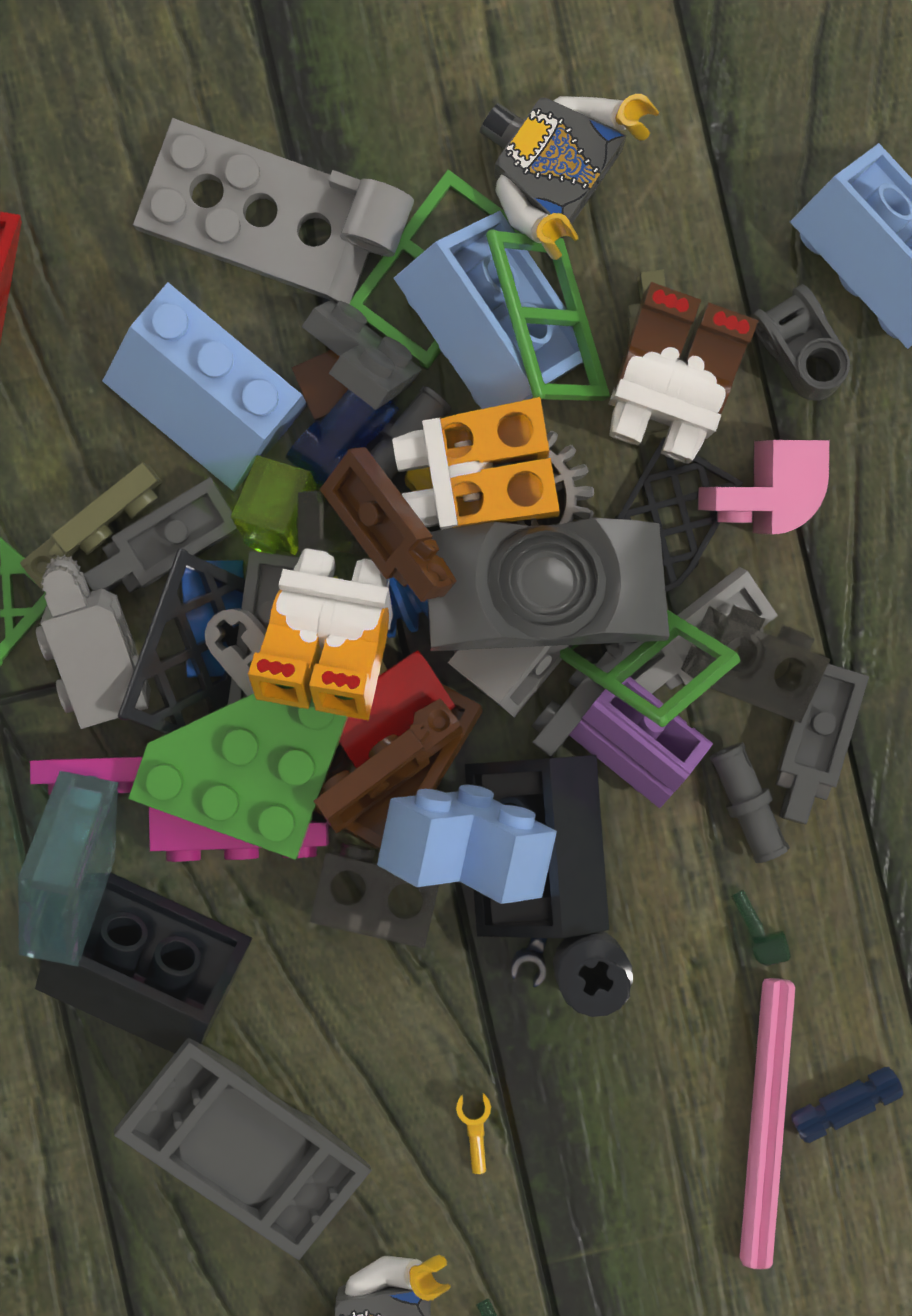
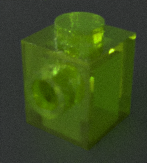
M257 455L230 518L242 535L243 542L250 548L275 554L278 549L296 555L321 493L310 471Z

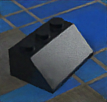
M597 755L465 764L466 785L480 786L494 793L493 799L504 805L519 806L531 810L536 815V821L557 831L542 898L500 904L474 890L477 937L568 938L610 930Z
M96 866L45 949L35 989L175 1054L187 1038L203 1045L250 946L252 937Z

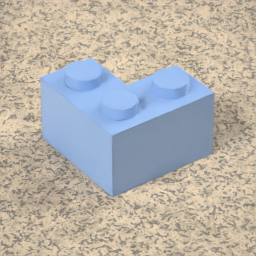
M461 785L459 791L447 793L433 789H419L416 796L390 799L377 865L415 887L460 881L500 904L537 899L543 896L557 831L536 821L535 813L529 809L504 805L494 800V793L480 786Z

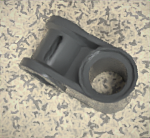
M801 284L793 289V296L767 312L761 309L751 314V318L759 320L755 331L768 352L775 357L793 389L805 399L820 401L829 398L846 379L850 370V358L847 350L843 347L828 323L820 303L810 289ZM812 358H821L827 361L833 370V379L827 382L814 380L807 372L806 361Z

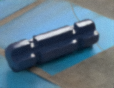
M883 1067L869 1074V1081L865 1083L859 1079L819 1099L820 1105L812 1107L809 1104L794 1111L791 1115L792 1122L800 1138L805 1143H811L827 1135L825 1129L831 1126L834 1130H837L876 1111L875 1105L880 1102L886 1106L900 1099L904 1092L895 1072L889 1067Z

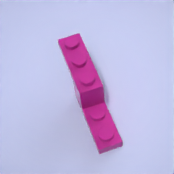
M143 756L30 761V784H48V795L83 794V783L106 782V793H130ZM149 807L150 851H166V861L201 860V850L224 849L225 860L259 858V848L261 847ZM311 820L297 858L316 857L317 846H327L330 843V825L326 820Z

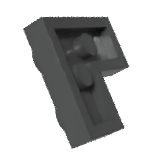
M332 299L315 307L302 327L340 356L329 374L373 409H378L408 389L422 371L419 366L411 361L412 354L404 345L390 337H380L365 325L367 323L366 317L352 305L342 301L337 303Z

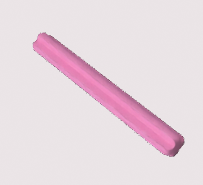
M778 978L764 979L761 991L739 1257L743 1266L752 1269L771 1268L774 1255L795 999L794 983Z

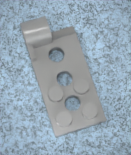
M172 118L133 226L137 231L325 299H333L337 303L342 301L350 304L369 253L387 257L395 255L414 199L409 194L389 184L372 179L359 180L332 170L330 175ZM204 180H215L224 188L222 199L213 207L204 208L193 202V190L198 183ZM258 199L270 200L278 209L275 220L265 227L253 226L246 220L248 206ZM312 218L323 219L331 226L329 239L324 244L316 247L304 244L299 238V230L302 224Z

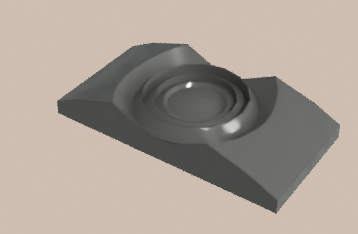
M589 518L557 525L537 526L489 522L430 532L433 535L432 539L436 540L439 547L436 555L444 559L457 580L444 597L427 599L430 651L667 641L669 639L659 523Z
M190 1038L186 1039L113 1130L115 1137L297 1260L301 1259L372 1171L370 1165L315 1118L289 1106L273 1095L238 1064Z

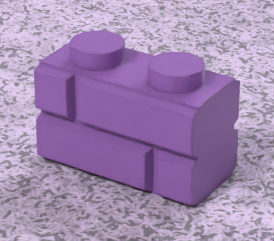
M631 677L622 682L623 685L657 708L663 705L659 699ZM606 689L569 734V736L587 749L590 754L597 755L601 762L659 809L687 779L713 745L711 741L695 728L688 726L687 722L677 715L665 727H660Z

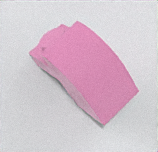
M830 440L754 441V487H699L698 510L717 511V522L731 523L752 522L753 511V533L782 534L802 526L817 512L827 492Z

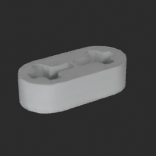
M239 608L222 610L215 614L207 623L205 630L206 645L221 666L243 692L249 696L254 692L248 677V671L254 653L260 652L267 629L249 611ZM225 621L230 625L239 623L245 625L247 630L242 634L241 638L252 651L249 656H246L237 645L227 648L223 645L221 640L227 634L222 626Z

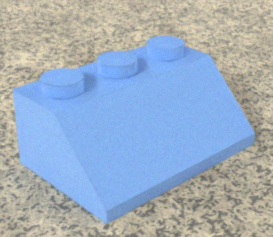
M878 143L836 174L790 223L799 231L805 246L813 253L821 255L837 272L843 287L852 295L860 297L875 313L882 329L891 337L899 339L909 349L912 346V178Z
M501 211L434 242L394 277V280L405 294L409 305L417 312L438 343L441 352L450 361L471 392L474 401L481 409L528 400L533 397L486 237V233L489 230L515 233ZM505 248L521 306L567 310L527 250ZM527 323L545 384H553L583 363L573 326Z
M169 282L129 327L102 380L233 492L238 489L308 406L300 392Z

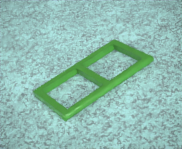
M450 170L446 171L405 226L395 255L393 257H382L350 301V305L358 309L366 317L367 324L385 337L395 339L411 352L412 357L418 360L420 365L426 369L432 365L441 353L436 340L426 351L364 304L402 252H405L414 260L424 252L422 248L411 240L450 188L488 216L501 211L508 221L503 209Z
M489 230L486 233L487 241L533 398L603 401L609 398V390L564 239L559 238L554 242L562 256L557 260L553 259L567 310L522 307L505 248L537 252L546 251L541 243L533 241L525 234ZM527 323L573 326L590 385L545 384Z
M667 610L669 639L667 641L644 642L608 673L574 652L573 649L578 645L560 650V658L660 727H665L741 661L736 651ZM678 635L716 658L713 663L660 708H657L622 684V682Z

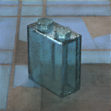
M64 771L59 772L18 877L19 955L78 967L115 861L118 782Z

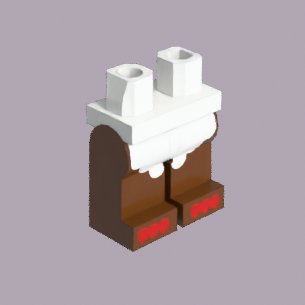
M651 282L643 294L616 384L609 401V405L615 406L612 413L609 436L630 444L639 445L649 419L670 426L661 454L689 464L695 458L704 439H707L716 432L736 373L759 320L708 302L699 313L683 361L679 360L701 299Z

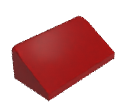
M415 651L378 676L369 720L348 717L339 745L356 769L370 759L368 757L370 750L382 739L393 734L399 737L409 730L414 722L415 712L439 699L450 710L455 707V704L420 651Z

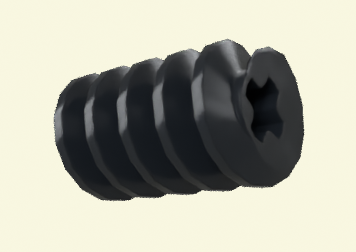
M604 931L564 938L556 949L553 968L556 982L566 1003L578 1013L590 1017L608 1016L621 1009L630 998L633 973L632 965L619 943ZM599 962L604 970L602 975L598 976L591 973L585 980L580 969L584 965L594 968Z

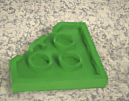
M276 684L277 686H279V687H281V688H284V689H292V688H294V687H289V686H284V685H278V684ZM253 693L147 743L128 799L296 860L316 808L314 800L321 794V788L327 778L348 717L316 711L312 698L309 709L256 700ZM335 695L336 697H338V698H340V699H343V700L353 699V698H348V697H343V696Z

